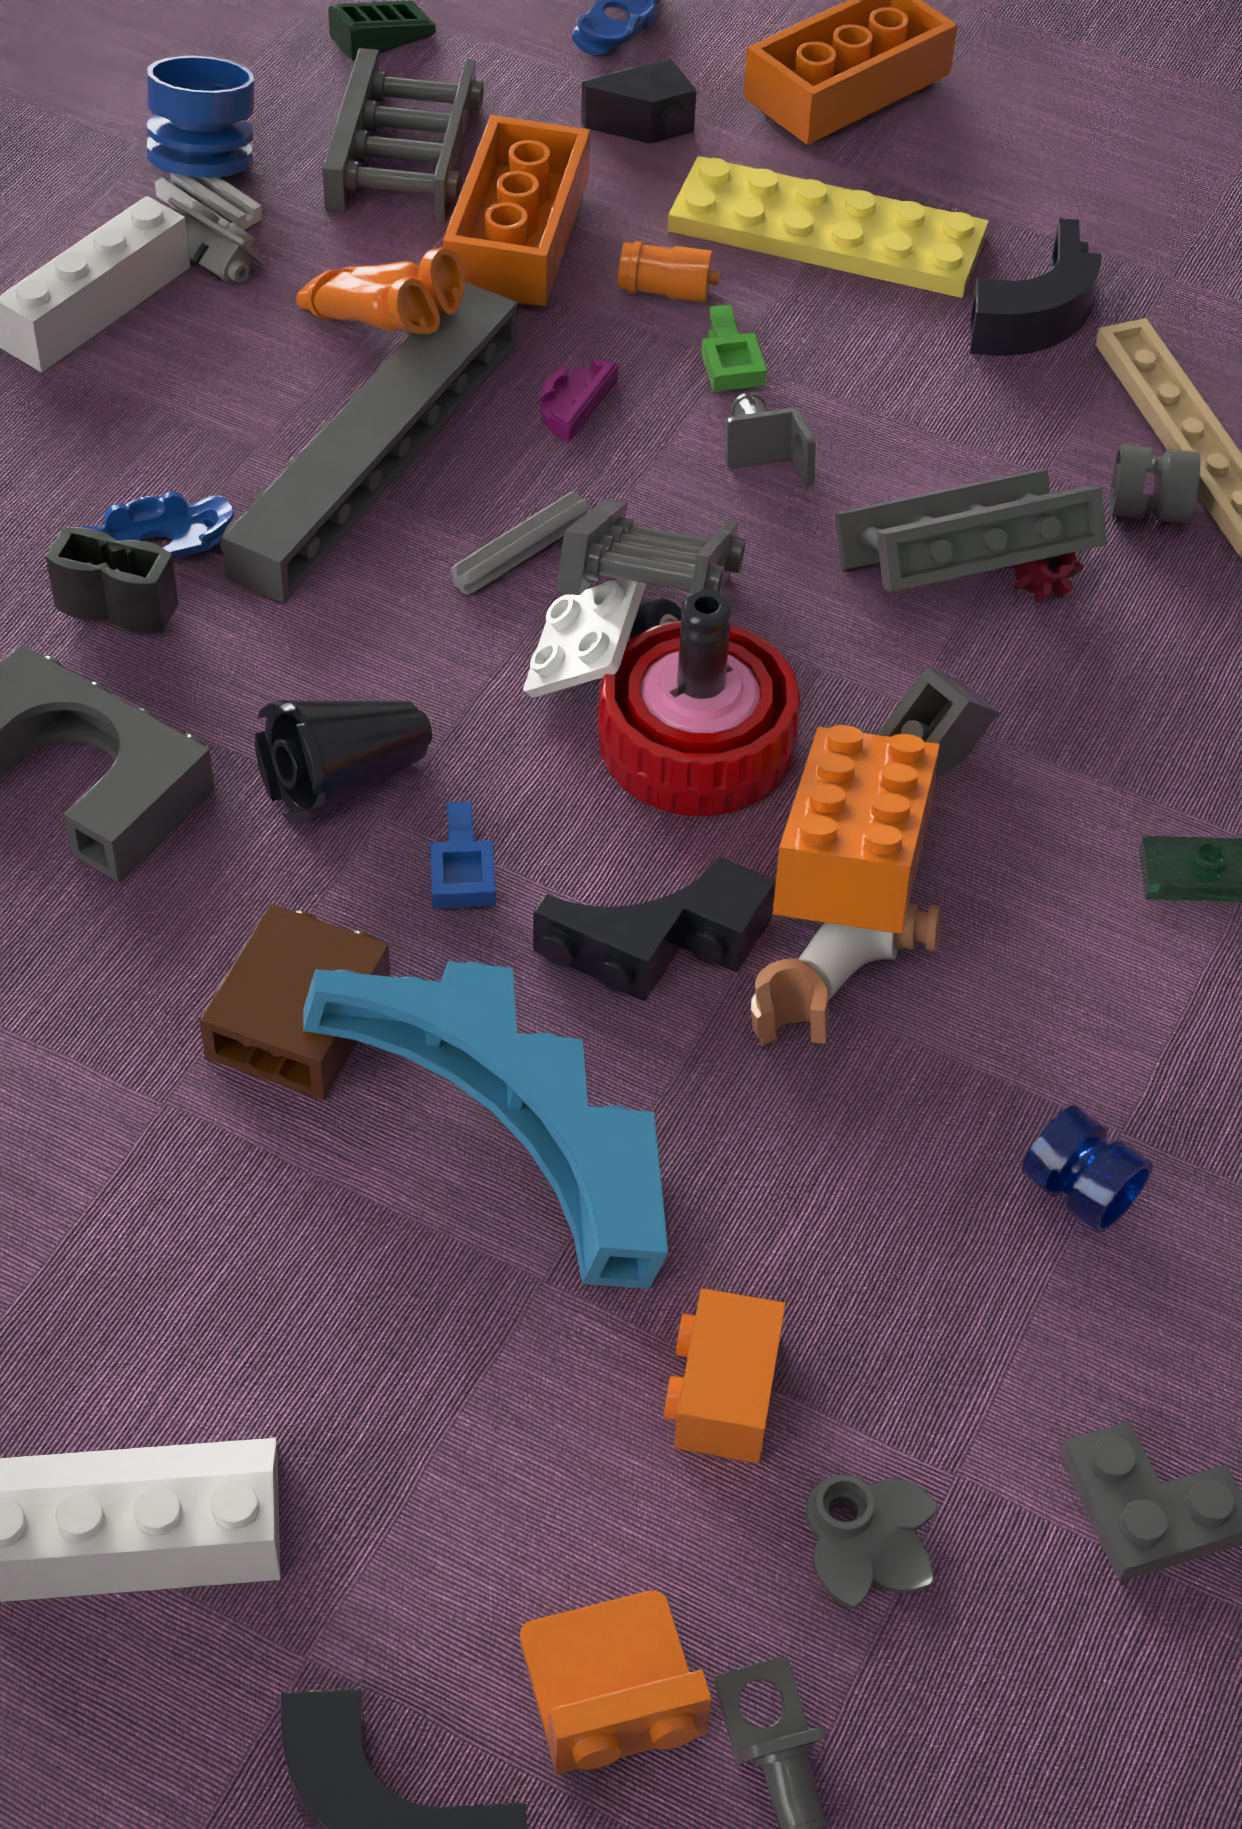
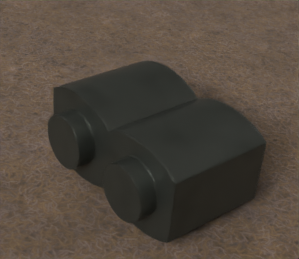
M67 527L61 529L45 556L54 605L58 610L69 616L83 620L109 619L123 629L137 633L154 634L164 632L179 605L172 554L156 544L139 540L116 541L108 534L98 530L83 527Z

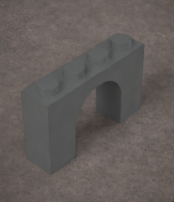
M21 644L0 662V778L25 756L54 744H87L102 749L113 756L116 761L111 769L73 804L63 816L71 855L120 882L215 790L210 749L195 736L182 734L160 722L150 711L140 707L135 708L115 697L100 683L89 682L65 669L58 660L51 656H42Z

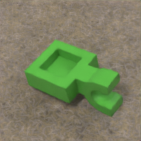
M731 304L710 307L709 316L713 329L708 330L707 338L702 339L701 356L713 392L765 386L767 369L755 333H738Z

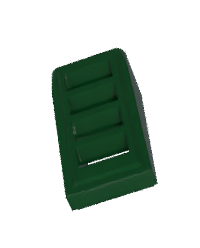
M413 1L345 3L328 7L330 37L353 61L356 60L359 48L373 49L381 52L436 33L434 22Z

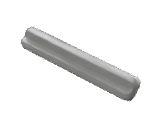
M569 492L454 564L451 568V581L455 588H459L464 595H471L563 537L566 529L589 512L590 505L588 501L582 499L578 492Z

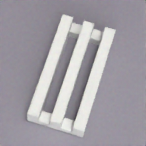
M170 173L171 182L163 177L155 181L156 196L174 209L176 208L168 202L170 197L187 207H190L193 201L200 203L183 191L185 190L200 200L201 205L218 216L220 220L217 224L224 229H227L230 222L218 215L217 212L243 230L262 220L261 204L220 177H189Z

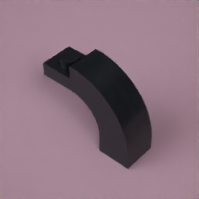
M1058 218L1051 255V270L1045 274L1019 281L976 278L970 315V354L1008 356L1033 353L1065 341L1081 328L1091 311L1101 265V254L1088 253V242L1080 241L1079 220Z
M361 1688L281 1692L282 1743L292 1795L307 1829H527L526 1802L429 1807L402 1799L386 1788L372 1771L365 1756L364 1713Z

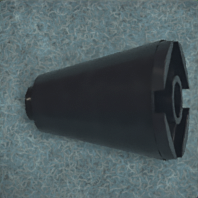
M281 700L268 703L260 710L258 718L267 717L265 731L255 734V751L258 768L269 797L272 801L283 799L292 812L282 815L290 822L303 824L321 817L423 759L432 740V728L427 715L422 710H418L410 701Z

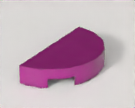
M592 360L591 367H580L567 371L568 366L566 365L560 367L547 377L540 391V410L542 421L554 435L570 442L618 380L619 364Z

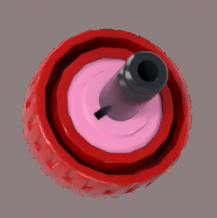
M700 590L693 592L683 601V618L681 621L653 627L629 640L618 671L615 674H605L602 677L598 705V735L601 756L605 760L610 774L621 787L638 800L670 813L687 816H714L735 812L758 802L774 790L783 780L784 774L788 772L792 764L798 738L800 690L792 668L776 648L758 635L730 625L731 604L728 599L713 590Z

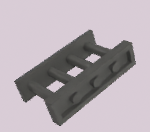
M359 48L322 167L325 210L345 212L350 193L358 192L359 187L434 195L435 221L445 222L450 202L457 203L459 199L461 173L458 169L473 111H481L483 105L484 82L476 80L475 60H465L459 84L387 77L386 71H379L378 50ZM386 97L452 103L454 105L451 113L379 106L378 101L384 102ZM378 126L446 133L443 143L370 136L369 131H376ZM368 157L437 163L438 165L436 173L430 174L361 167L360 161H367Z
M1043 468L835 512L841 567L847 570L880 562L883 588L890 592L1107 545L1102 488L1091 484L1050 493L1048 470Z
M605 498L564 531L556 591L580 596L594 581H599L600 576H607L690 591L691 594L700 590H713L720 593L722 587L730 578L731 572L740 573L746 539L737 538L739 522L727 520L711 539L634 525V519L625 518L628 502Z

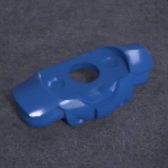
M597 0L585 15L582 13L578 17L577 27L572 33V40L585 53L593 55L605 54L611 49L629 41L642 30H648L652 27L658 16L657 7L660 0ZM609 7L620 8L628 13L629 18L626 20L612 19L605 14L604 9Z
M170 491L163 494L162 497L147 496L133 500L126 505L115 504L105 512L103 525L82 527L106 533L116 541H145L153 537H167L172 541L163 548L172 554V558H178L210 550L214 545L221 542L225 529L234 521V513L231 504L223 496H209L196 503L188 504L182 494Z

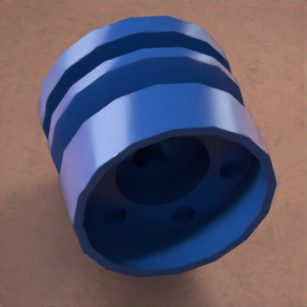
M204 56L169 57L155 61L148 67L147 104L148 108L155 114L147 120V135L150 137L147 139V160L155 167L170 173L207 178L231 176L245 171L252 165V145L250 142L253 140L252 125L245 119L254 113L253 72L245 66L229 60Z

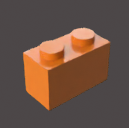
M704 1288L700 1289L696 1315L682 1313L675 1356L688 1358L684 1377L670 1376L663 1419L676 1421L674 1449L760 1464L785 1302Z

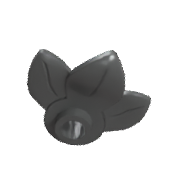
M841 1474L818 1483L808 1497L806 1520L810 1530L818 1538L813 1556V1567L818 1580L828 1594L838 1603L848 1608L856 1609L866 1598L872 1583L880 1589L896 1593H913L929 1588L933 1581L931 1561L915 1530L925 1525L932 1518L938 1508L937 1502L914 1483L898 1478H888L867 1485L863 1480L855 1476ZM835 1508H846L853 1513L855 1520L852 1522H841L832 1518L829 1512Z

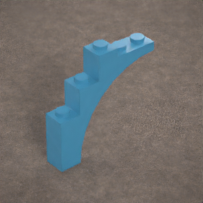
M448 961L440 982L423 980L413 976L398 978L358 974L350 970L328 971L315 969L303 1008V1031L366 1043L404 1056L453 1082L494 1113L526 1147L554 1189L574 1237L582 1284L650 1289L668 1255L654 1112L629 1110L618 1105L604 1107L588 1106L583 1039L557 1037L551 1033H517L513 968L491 966L481 962L461 963Z

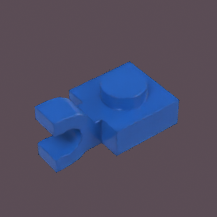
M448 802V842L430 843L432 909L496 906L493 840L474 841L472 802Z

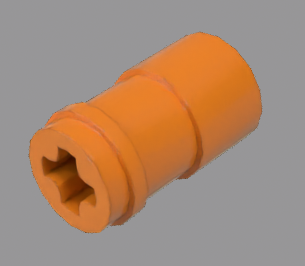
M635 240L634 243L624 242L618 271V289L628 290V293L631 294L643 292L666 295L668 299L706 303L710 284L719 285L720 272L712 271V250L681 246L668 248L645 245L643 241Z

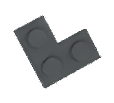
M1130 1421L1063 1440L1059 1455L1119 1582L1242 1544V1493L1227 1464L1160 1484Z

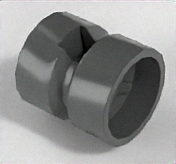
M1120 444L1116 453L1111 481L1110 516L1142 520L1148 512L1154 513L1158 522L1189 525L1194 514L1199 488L1201 464L1199 452L1167 449L1159 457L1155 456L1151 447ZM1146 473L1156 474L1153 495L1143 494Z

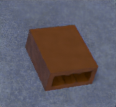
M270 904L199 1019L205 1058L325 1100L358 1041L303 1031V1008L315 969L328 971L350 970L358 974L391 977L389 944L377 940L366 932L350 931L320 921L310 913L291 911Z

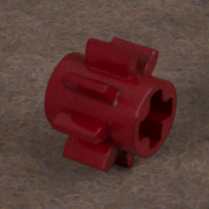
M1075 552L1009 566L1015 569L1017 582L1014 589L1020 590L1023 588L1030 593H1034L1036 603H1041L1046 599L1052 590L1058 597L1062 598L1073 589L1072 583L1068 578L1074 577L1084 569L1083 564L1076 562Z

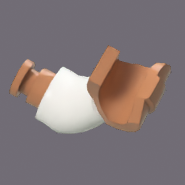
M909 903L902 934L824 923L799 959H782L770 963L763 968L755 980L756 993L751 1000L752 1027L759 1038V1044L765 1047L775 1042L776 1030L782 1025L804 1021L811 1024V1043L826 1044L829 1033L828 1001L860 967L875 960H894L898 949L915 950L916 943L926 944L927 951L937 952L941 931V905H930L929 912L919 911L918 903Z

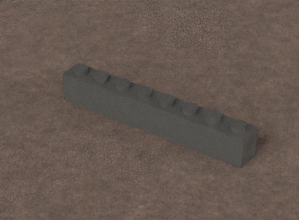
M465 282V292L460 307L455 314L440 315V325L437 331L431 334H408L400 348L390 358H385L380 363L377 372L361 389H357L351 394L347 404L331 421H326L321 426L317 436L301 453L295 454L290 459L286 469L269 487H264L259 492L255 502L237 521H232L227 526L221 537V550L224 555L226 579L284 604L517 345V302Z

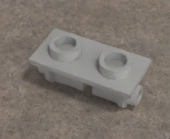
M169 198L168 202L179 211V214L185 217L191 261L196 263L207 247L208 250L199 264L229 284L234 282L242 283L246 280L250 270L248 265L252 260L264 267L267 265L268 262L253 249L257 242L256 239L245 230L233 223H230L227 229H224L217 224L220 220L219 217L196 201H193L190 207H187L176 199Z

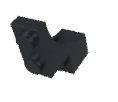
M718 856L711 867L688 886L663 898L642 904L616 907L590 906L561 900L545 894L533 911V951L542 954L555 965L568 966L599 980L611 990L627 992L646 1001L680 948L692 952L705 962L717 963L738 972L771 921L776 880Z

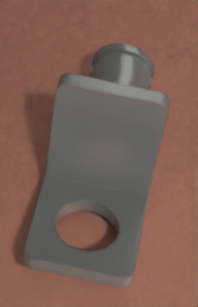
M750 392V399L754 405L750 404L745 393L739 395L731 406L732 417L726 420L725 461L728 467L737 468L791 459L804 485H814L816 441L799 408L792 407L768 411L763 398L759 394Z
M777 1657L718 1674L714 1680L736 1764L740 1765L753 1761L754 1768L763 1767L779 1829H817L828 1826V1819L824 1816L807 1753L814 1751V1743L829 1737L825 1725L808 1729L789 1660L786 1657ZM753 1681H765L772 1684L782 1698L783 1708L781 1715L769 1727L751 1725L743 1718L740 1711L739 1698L741 1692L747 1684Z

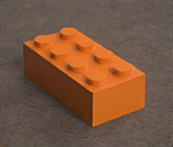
M847 0L748 46L743 98L806 145H809L950 75L957 24L922 0Z
M490 115L443 238V248L453 250L463 262L466 273L465 282L516 301L519 304L546 307L589 181L590 129Z
M837 725L830 728L817 727L779 846L773 915L896 934L903 933L932 808L940 744L924 742L921 738L910 734H897L892 737L867 734L847 725Z

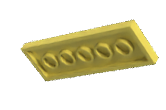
M697 156L668 214L667 231L963 298L985 241L989 220L972 217L963 212H949L922 206L913 201H900L877 196L864 190H850L832 186L814 179L805 180L778 174L769 169H756L728 163L719 158Z

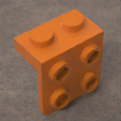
M650 1590L531 1620L522 1626L520 1630V1645L556 1775L576 1769L592 1770L601 1768L621 1757L651 1749H673L685 1745L697 1737L706 1735L712 1700L702 1669L689 1672L668 1601L661 1592Z

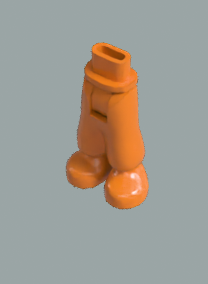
M434 248L423 256L419 266L413 262L400 261L382 265L343 267L341 270H327L313 278L299 290L296 302L302 310H310L314 316L326 320H355L391 332L402 330L409 334H431L439 328L440 315L455 314L460 307L465 292L466 273L463 262L457 253L451 249Z

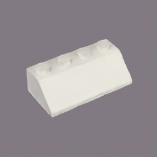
M145 196L0 295V348L42 373L191 268L185 217L156 200Z
M276 1438L0 1458V1602L281 1580Z

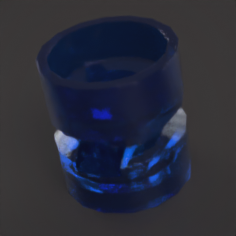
M1071 1105L1051 1120L1030 1147L1021 1170L1024 1176L1051 1197L1065 1194L1067 1196V1209L1096 1233H1101L1116 1223L1135 1202L1151 1176L1153 1165L1151 1161L1125 1141L1116 1140L1109 1143L1107 1141V1128L1078 1105Z

